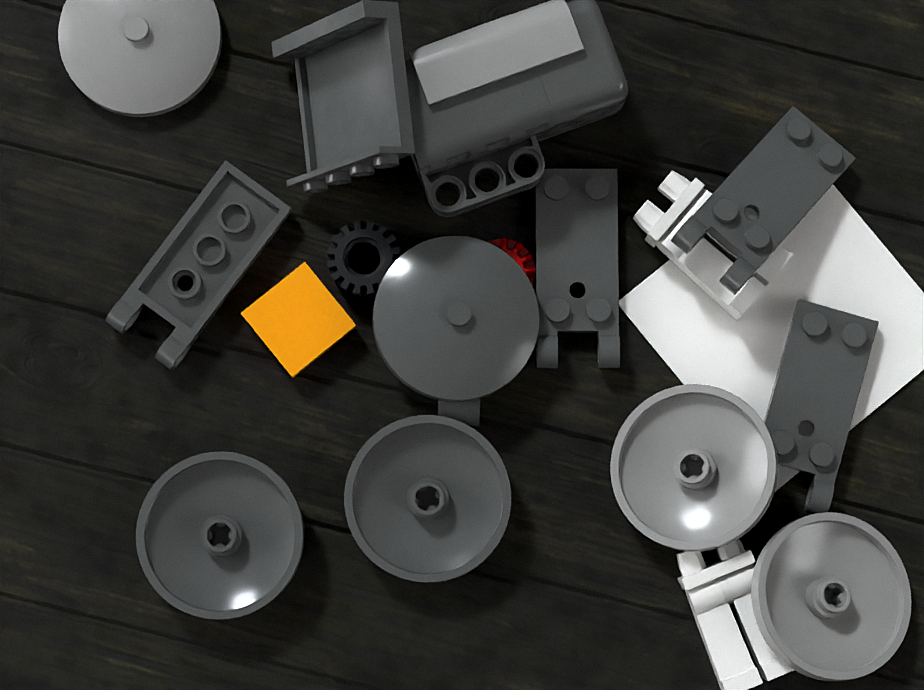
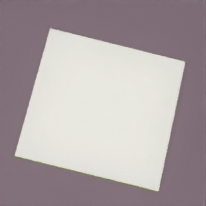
M834 185L831 186L783 240L781 245L793 253L792 257L738 320L732 317L671 260L667 261L619 300L621 310L683 385H710L729 391L748 403L763 421L796 303L799 299L879 321L849 431L924 370V292ZM751 208L744 209V214L748 219L755 220L758 218L755 210ZM802 421L798 427L799 433L804 437L811 436L814 430L813 425L808 421ZM778 465L775 491L800 471Z

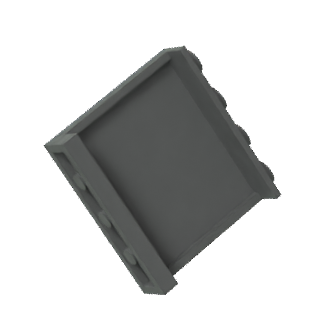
M362 0L271 42L273 58L295 59L307 173L286 180L287 187H303L304 193L324 192L328 190V185L347 184L351 182V177L375 174L374 168L398 166L399 159L415 154L398 2Z

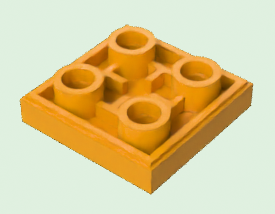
M306 262L302 263L241 312L242 316L292 378L357 327Z

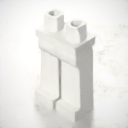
M671 171L657 190L673 202V205L664 213L651 201L647 200L636 212L633 219L647 233L646 242L652 247L657 246L675 265L732 317L738 320L792 257L793 253L780 244L737 294L734 295L719 282L721 277L737 260L726 248L708 233L703 236L688 254H685L671 242V239L681 226L712 195V193L704 189L705 185L697 178L690 182L680 174Z
M737 539L728 545L717 548L716 551L720 560L707 566L701 552L683 551L676 554L679 570L682 575L677 579L682 590L685 589L721 690H748L762 684L761 677L770 681L794 671L771 650L756 623L751 599L752 577L756 561L751 550H744L741 541ZM730 604H731L732 607H733V610H734V612H735V614H736V617H737L738 622H739V624H740V626H741V629H742L743 634H744V636H745V638H746V641H747L748 646H749V648H750V650H751V653H752V655H753V658H754V660H755V662H756L757 667L754 666V663H753V661H752V659H751V656H750V654H749V651H748V649H747V647H746V644H745V642H744V639H743V637H742V635H741V632H740V630H739V627H738V625H737V623H736V620H735V618H734V615H733V613H732V611H731V608H730V606H729Z

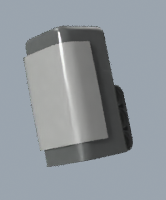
M551 0L408 52V60L405 61L415 147V154L410 156L431 208L439 216L446 218L454 217L533 188L542 179L545 168L544 157L538 141L612 116L622 109L629 92L628 83L601 10L595 0H572L567 3L565 0ZM520 159H530L535 163L537 172L529 178L521 177L514 170V164ZM481 173H491L497 178L499 185L495 190L484 192L477 188L475 179ZM447 186L453 187L459 193L460 198L452 206H443L436 199V193L439 189Z

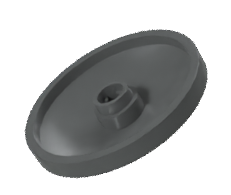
M443 236L427 240L412 247L401 255L389 268L382 279L375 297L372 318L373 332L378 350L390 371L407 387L435 400L466 402L497 392L513 380L530 358L537 340L539 308L534 289L527 275L506 252L477 238Z
M418 415L400 419L385 426L362 446L354 458L347 475L344 507L348 526L355 541L373 563L388 573L402 579L415 582H440L459 577L476 568L496 548L505 532L510 516L511 487L507 470L501 457L482 434L467 424L452 418L437 415Z
M223 451L202 453L189 457L167 470L154 483L145 497L136 527V547L139 561L145 576L156 592L172 606L185 613L215 620L232 619L251 614L276 599L288 586L298 569L305 538L300 506L287 483L274 470L262 462L243 454Z

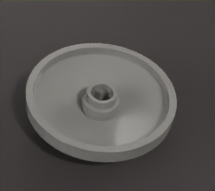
M66 0L59 21L58 42L61 58L69 76L90 100L102 108L117 114L132 117H149L164 114L181 107L204 88L218 64L222 47V27L219 13L213 0Z
M680 385L665 389L649 397L625 420L612 449L610 461L611 483L622 512L633 526L645 536L661 545L676 550L689 552L708 551L723 547L741 538L765 514L777 485V451L771 433L764 421L740 397L710 385Z
M836 512L811 514L788 523L778 530L763 547L757 559L752 577V607L756 623L763 638L780 660L807 677L823 681H844L870 674L890 660L906 635L911 616L912 601L905 567L891 543L874 527L856 517Z

